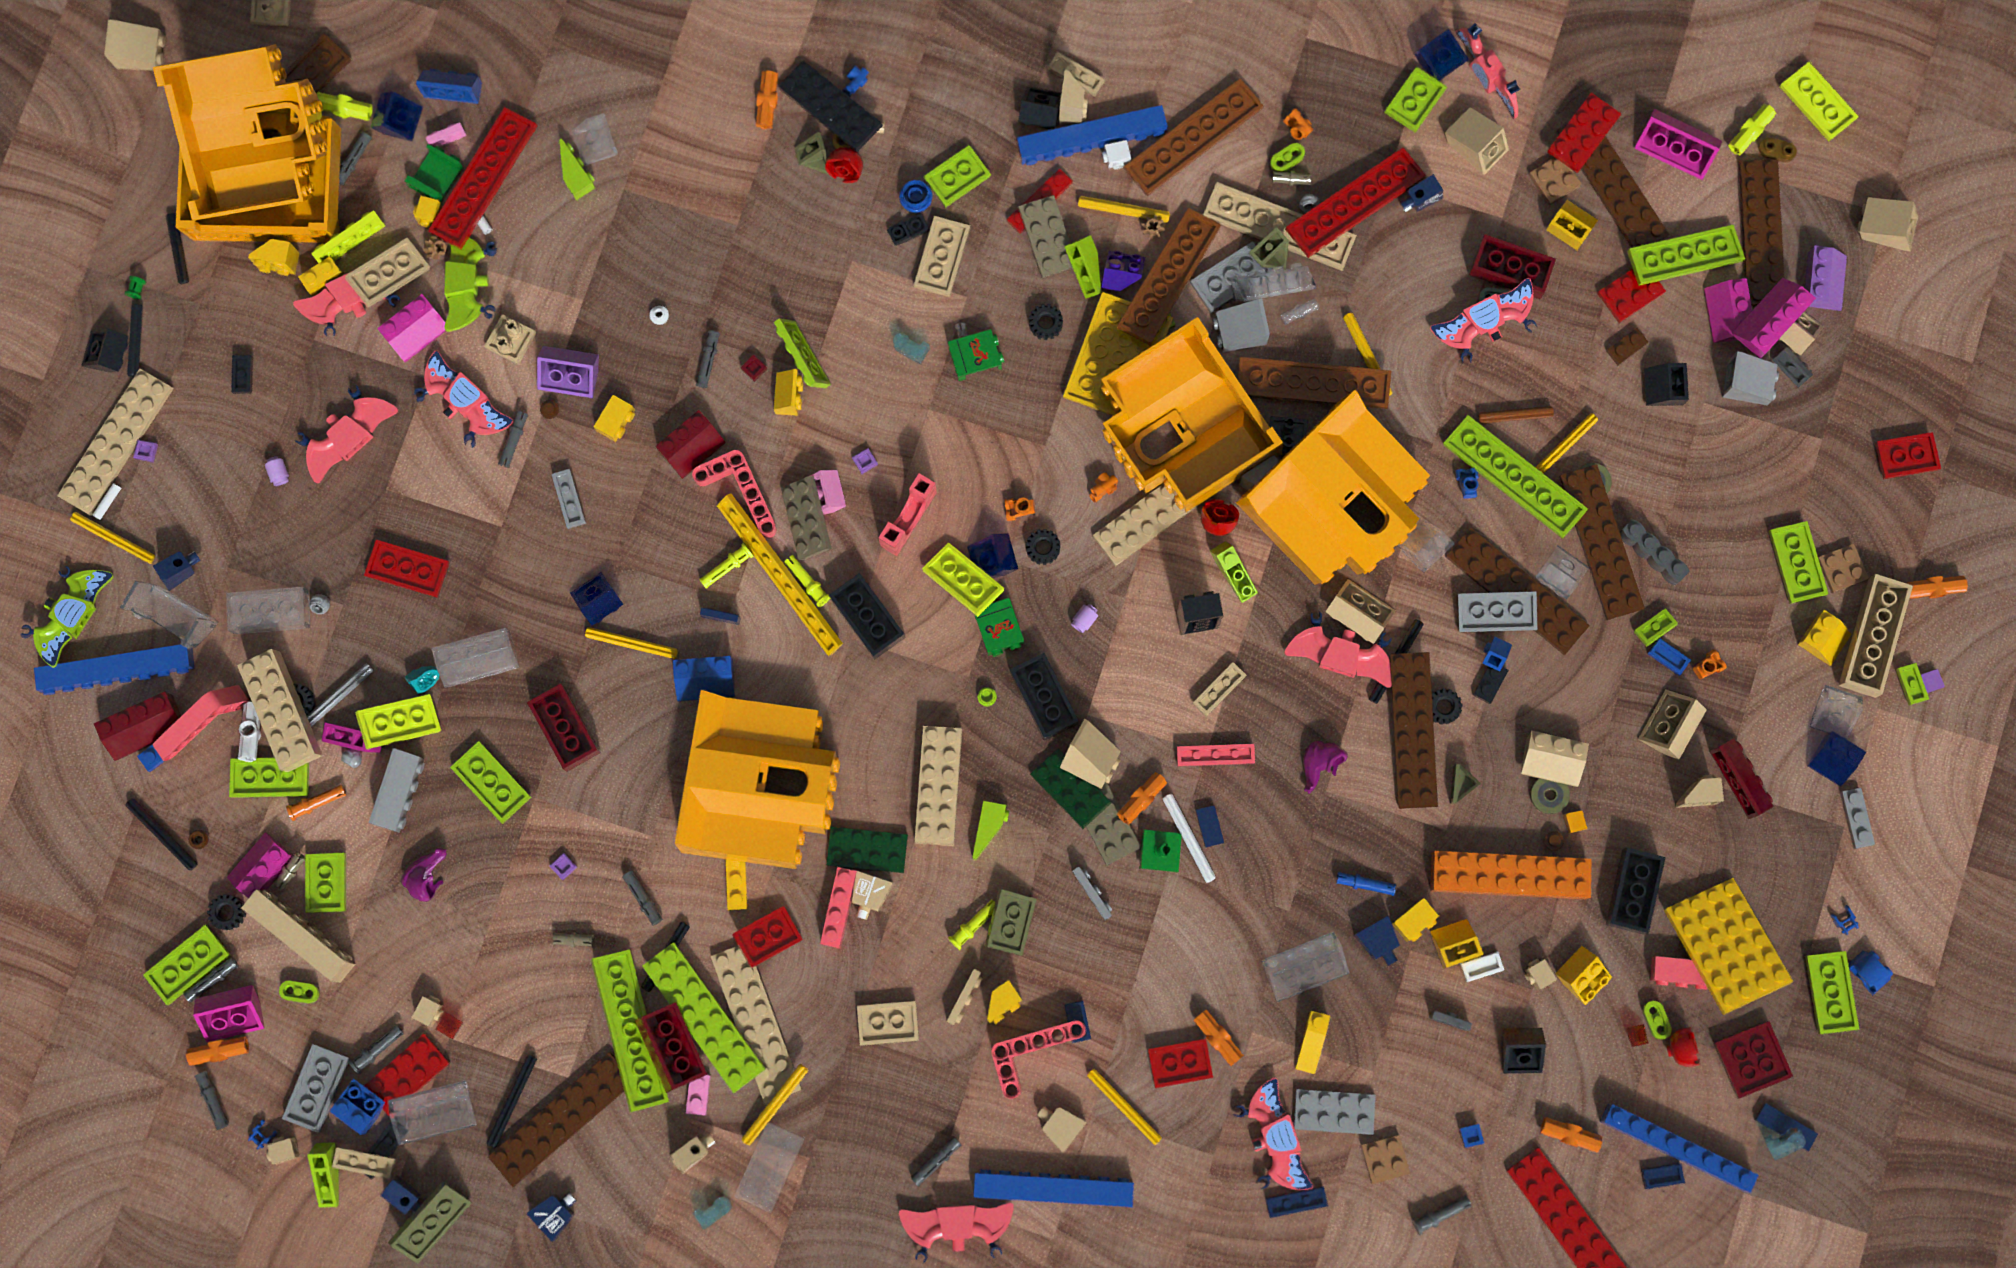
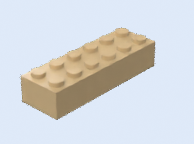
M1878 574L1868 579L1838 686L1874 698L1883 694L1913 585Z
M270 649L237 665L279 769L290 772L323 756L281 652Z
M923 726L915 844L954 846L962 728Z
M256 889L241 908L332 982L341 983L355 966V963L351 961L353 957L345 951L342 952L336 949L338 947L336 943L330 939L323 938V933L317 928L308 926V921L304 917L293 914L294 909L286 903L283 904L277 901L279 897L273 892H268L265 889L263 891Z

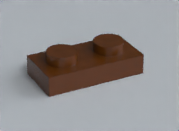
M1636 328L1606 352L1619 366L1649 342L1640 330Z

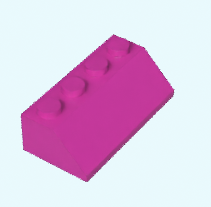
M1654 109L1638 139L1635 149L1703 180L1720 149L1722 140Z
M1782 278L1733 331L1732 335L1761 359L1816 298L1801 285Z

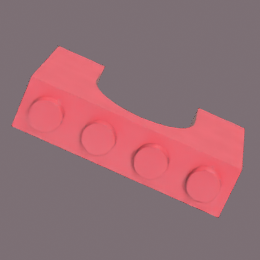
M920 473L909 488L910 495L902 512L893 524L887 523L878 537L880 546L895 556H898L937 493L935 482Z

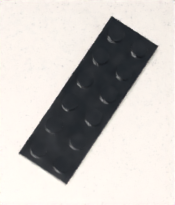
M804 60L778 86L780 91L856 152L883 126L877 118Z

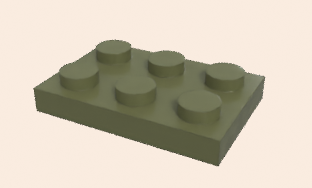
M999 889L985 946L1023 956L1036 899Z

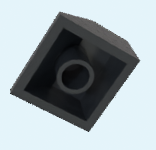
M1027 86L1021 101L1018 121L1026 125L1034 124L1045 129H1055L1062 93Z
M111 329L91 330L81 366L110 373L119 372L123 365V354L128 347V336Z
M1543 1028L1503 1029L1501 1041L1503 1074L1543 1073L1546 1051Z

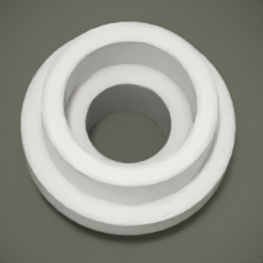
M656 306L650 311V319L657 325L664 324L669 318V313L663 306ZM661 312L662 316L656 317V314Z

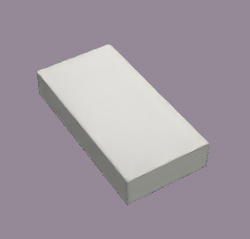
M1498 952L1460 963L1466 982L1504 971Z

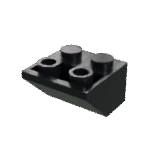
M1666 363L1644 368L1646 406H1681L1689 400L1687 363Z

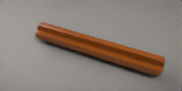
M1552 406L1480 412L1478 420L1483 424L1549 418L1554 416V410Z

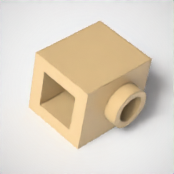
M1537 958L1528 963L1529 968L1525 969L1527 981L1530 985L1533 984L1536 990H1541L1557 980L1545 959L1539 961Z
M432 995L429 997L422 996L411 1018L429 1027H433L435 1022L441 1019L444 1006L439 1003L440 999Z
M284 1137L273 1139V1144L267 1145L266 1155L272 1165L300 1157L295 1138L285 1140Z

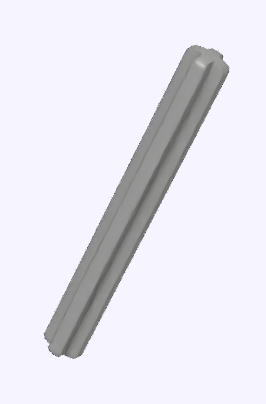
M364 664L307 715L311 727L374 671L369 664Z

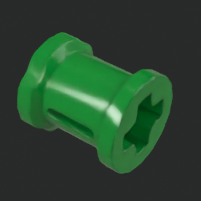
M130 276V284L124 294L141 300L142 296L140 294L143 285H146L147 281L139 277Z

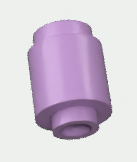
M277 456L269 458L264 466L270 482H273L274 486L287 483L289 481V474L283 459H278Z
M1090 604L1087 606L1082 605L1073 617L1071 625L1081 633H1084L1085 630L1088 631L1098 617L1096 614L1098 610Z

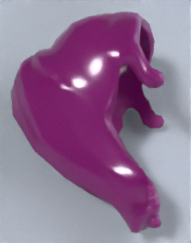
M1312 742L1306 748L1303 758L1306 777L1304 791L1310 794L1314 790L1322 770L1330 773V768L1333 766L1332 774L1336 776L1339 764L1347 760L1348 753L1332 742Z
M442 847L437 848L434 852L414 861L401 876V883L408 889L411 897L422 902H428L433 898L438 887L444 883L440 880L433 885L431 871L439 862L446 858V849Z

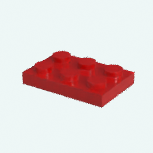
M1632 269L1598 291L1597 294L1617 322L1621 323L1663 295L1666 290L1659 281L1639 286Z
M1933 432L1882 440L1875 443L1883 479L1941 469Z
M784 906L732 934L751 969L803 940Z
M1206 1039L1148 1049L1155 1088L1213 1078Z

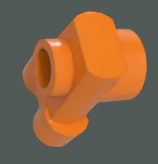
M1296 108L1283 120L1288 127H1291V135L1297 140L1305 139L1314 130L1311 127V122L1303 118Z
M1106 472L1102 473L1095 480L1097 485L1090 489V499L1096 503L1106 493L1111 495L1117 489L1118 479L1114 475L1109 476Z
M1005 499L1007 521H1014L1017 517L1035 513L1034 499Z
M1713 649L1706 653V658L1693 667V671L1699 679H1703L1715 672L1720 673L1727 666L1721 660L1719 653Z

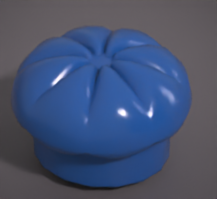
M920 180L907 182L899 193L901 205L907 211L913 213L926 210L933 198L931 188Z

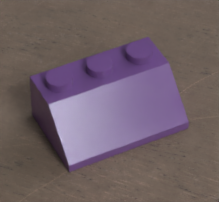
M1814 245L1808 252L1805 289L1816 298L1809 307L1842 310L1847 256L1835 248Z
M543 346L537 357V390L593 398L598 375L599 354Z

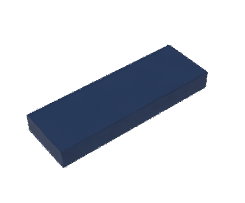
M1767 1103L1763 1104L1755 1121L1781 1136L1787 1133L1789 1137L1787 1140L1806 1151L1810 1150L1818 1133ZM1797 1128L1798 1131H1794V1134L1790 1133V1129Z
M1324 1186L1265 1198L1269 1218L1328 1207Z

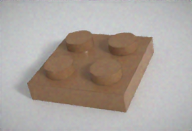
M1556 158L1551 159L1529 173L1530 178L1549 205L1581 186V182L1573 170Z
M1854 544L1818 557L1831 593L1869 579Z
M1400 1135L1361 1145L1371 1184L1410 1174Z

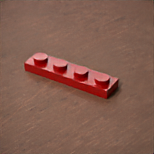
M1058 169L1022 205L1053 195L1056 200L1073 184V181L1061 169ZM1017 209L1007 218V222L1020 234L1025 228Z

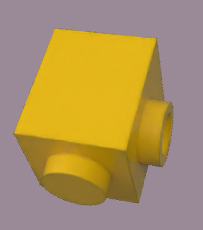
M420 196L418 205L414 207L413 215L419 225L430 227L442 209V205L439 200Z

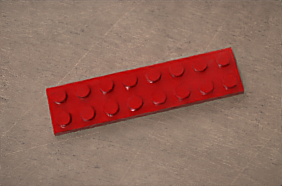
M504 107L429 228L428 232L431 235L437 236V238L462 250L536 130L537 124Z
M1403 147L1286 226L1285 230L1309 258L1425 179L1426 174Z
M1538 1147L1506 1170L1576 1268H1626Z

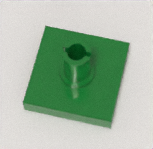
M1142 830L1139 869L1178 873L1182 834Z

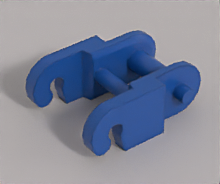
M1846 905L1844 908L1848 910L1847 914L1849 915L1847 919L1839 922L1834 914L1830 916L1834 919L1833 922L1836 927L1841 928V932L1848 935L1849 930L1854 927L1858 929L1859 927L1858 922L1854 920L1856 916L1850 907ZM1850 920L1852 924L1845 928L1843 924Z
M264 1119L252 1130L254 1133L250 1134L248 1141L252 1140L258 1145L257 1149L264 1148L263 1145L268 1144L278 1133L275 1130L272 1135L265 1137L260 1132V1128L266 1122ZM257 1134L264 1139L262 1142L255 1138Z

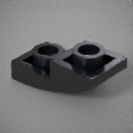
M919 213L905 222L902 220L889 227L887 231L894 245L897 246L930 231V228L923 214Z

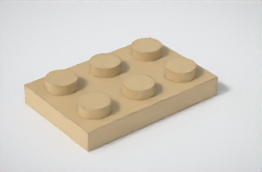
M916 1001L857 1006L860 1046L919 1041Z

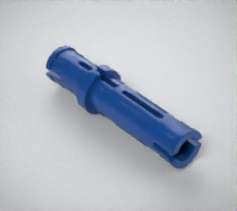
M1342 872L1337 874L1338 880H1336V884L1351 886L1356 890L1361 888L1391 896L1395 894V883L1360 877V874L1351 875Z

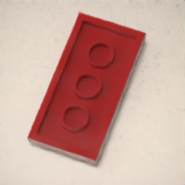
M1590 93L1548 149L1547 153L1578 174L1622 113L1593 93Z
M376 540L364 576L438 598L450 562Z
M424 1033L364 1086L385 1101L382 1109L388 1116H391L447 1067L450 1062Z

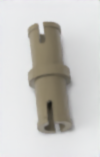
M1291 170L1290 172L1273 171L1272 183H1287L1289 186H1293V184L1310 185L1311 178L1309 177H1311V173H1294Z
M295 852L288 864L282 867L281 874L273 883L277 888L281 885L280 889L284 890L291 878L297 875L298 868L306 859L303 854L299 857L300 853Z
M554 932L553 940L555 941H553V944L570 945V947H593L594 939L592 938H594V935L577 934V932Z

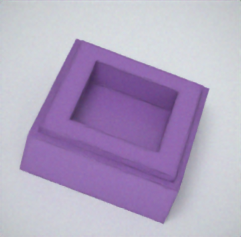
M138 440L133 458L154 463L158 444Z
M868 448L852 457L861 474L878 465Z
M1938 669L1921 674L1927 693L1945 687Z
M565 853L561 854L550 865L551 869L562 880L567 878L577 868Z

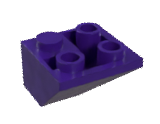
M1109 251L1101 288L1121 291L1141 279L1146 257H1141L1138 254H1124L1121 251Z

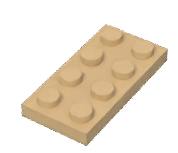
M934 216L914 288L947 297L951 296L969 235L970 225Z
M406 238L347 274L345 279L369 308L430 270V266L410 240Z

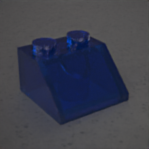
M1449 29L1413 53L1423 69L1438 82L1469 60Z
M393 91L381 93L370 128L387 136L413 141L423 107Z
M1009 533L992 534L967 546L971 561L993 579L1018 570Z
M602 572L570 592L591 626L601 622L604 617L617 611L619 607L624 605Z
M1832 731L1825 735L1807 767L1842 787L1857 769L1866 751Z

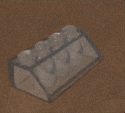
M1301 263L1290 264V268L1285 269L1283 266L1272 267V271L1268 272L1265 269L1254 270V274L1248 275L1247 272L1237 273L1236 277L1231 278L1234 301H1250L1317 289L1308 266H1302Z
M507 628L431 648L436 668L445 688L520 668L511 632Z
M1334 932L1261 960L1277 1002L1350 974L1342 945Z
M467 1080L388 1100L389 1115L398 1145L477 1125Z

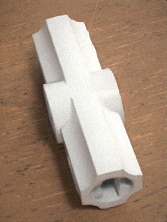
M252 702L244 704L242 723L239 726L241 735L238 759L245 762L256 760L258 740L261 738V731L259 730L260 720ZM254 729L251 734L247 735L249 730Z

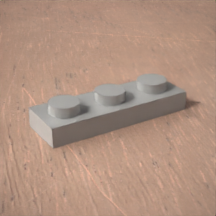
M567 469L551 474L567 528L570 529L586 524L571 470Z
M1857 788L1840 792L1854 849L1875 845L1862 789Z
M1078 867L1073 870L1072 873L1104 921L1112 916L1110 912L1113 910L1107 901L1102 902L1099 897L1101 892L1096 885H1091L1089 882L1091 877L1085 868L1081 870Z

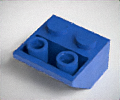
M353 1079L329 1112L360 1135L367 1134L378 1119L385 1101Z

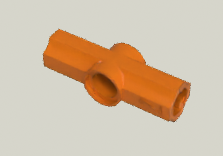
M766 70L761 75L760 91L757 94L758 111L756 127L761 129H770L773 125L774 109L777 107L778 73Z
M1964 575L1946 578L1936 576L1926 580L1906 582V584L1913 585L1909 599L1922 597L1939 598L1948 594L1965 593L1968 586Z
M1156 772L1152 774L1145 784L1140 786L1131 795L1130 800L1117 813L1119 819L1128 825L1132 823L1140 812L1144 811L1153 802L1154 797L1167 784L1165 778Z
M1204 1010L1193 1020L1206 1035L1205 1038L1216 1051H1219L1230 1066L1244 1056L1233 1043L1228 1032L1215 1021L1209 1011Z
M246 1036L226 1041L224 1039L208 1042L207 1045L186 1049V1059L189 1066L227 1060L228 1057L249 1053V1042Z
M1545 1117L1541 1124V1134L1559 1139L1562 1143L1574 1147L1579 1146L1596 1153L1601 1148L1603 1136L1582 1130V1127L1567 1122L1562 1123Z

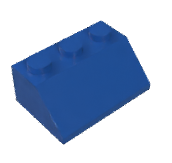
M437 69L422 71L416 81V85L424 98L479 104L482 82L479 76L474 73H466L465 75L455 71H448L447 73Z
M731 656L673 660L677 701L699 700L701 690L726 698L735 697L734 669Z

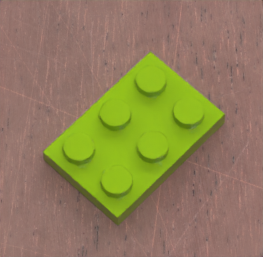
M1416 67L1385 110V114L1416 133L1446 91L1447 86Z
M969 145L926 174L924 179L946 208L991 177V173Z
M346 853L305 854V913L346 912Z

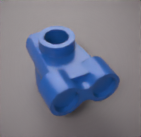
M855 65L846 75L850 82L842 91L850 97L852 93H855L859 87H863L868 81L866 76L869 72L865 68L859 69Z
M1474 468L1456 470L1455 476L1456 480L1460 483L1463 498H1476L1479 485L1477 480L1479 478L1478 472Z

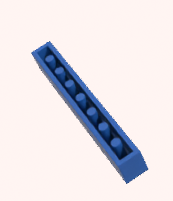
M1160 105L1017 137V146L1022 165H1034L1037 161L1041 160L1051 161L1059 156H1072L1076 152L1087 153L1094 148L1104 149L1107 144L1127 140V142L1134 139L1141 141L1152 135L1154 137L1162 136L1167 132V122L1163 106Z
M186 643L57 664L55 668L49 665L34 668L36 691L43 693V695H53L55 691L62 690V692H72L74 688L78 687L91 689L94 688L93 685L109 686L113 685V682L116 681L128 683L132 682L134 678L147 680L153 675L166 677L172 672L185 674L189 670L195 669L193 648Z
M1607 1104L1600 1120L1601 1123L1743 1192L1751 1193L1759 1176L1616 1105Z
M979 1169V1173H975L974 1198L1133 1207L1134 1183L1130 1182V1178H1118V1181H1110V1177L1098 1176V1180H1090V1176L1078 1175V1179H1071L1069 1174H1059L1058 1178L1050 1177L1051 1173H1039V1176H1031V1172L1019 1171V1175H1011V1171L999 1170V1174H991V1170Z

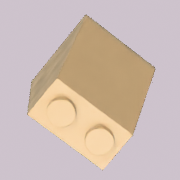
M108 20L104 55L116 69L153 70V67L164 63L162 52L163 47L166 45V38L159 29Z
M1471 107L1462 113L1459 119L1449 126L1445 132L1448 144L1483 175L1509 150L1504 128Z
M1868 197L1867 203L1863 204L1862 207L1863 220L1859 221L1858 232H1860L1862 240L1910 251L1918 220L1915 203Z
M1084 719L1068 748L1060 768L1102 789L1105 782L1109 784L1114 774L1111 770L1116 771L1121 761L1117 759L1121 751L1088 720Z

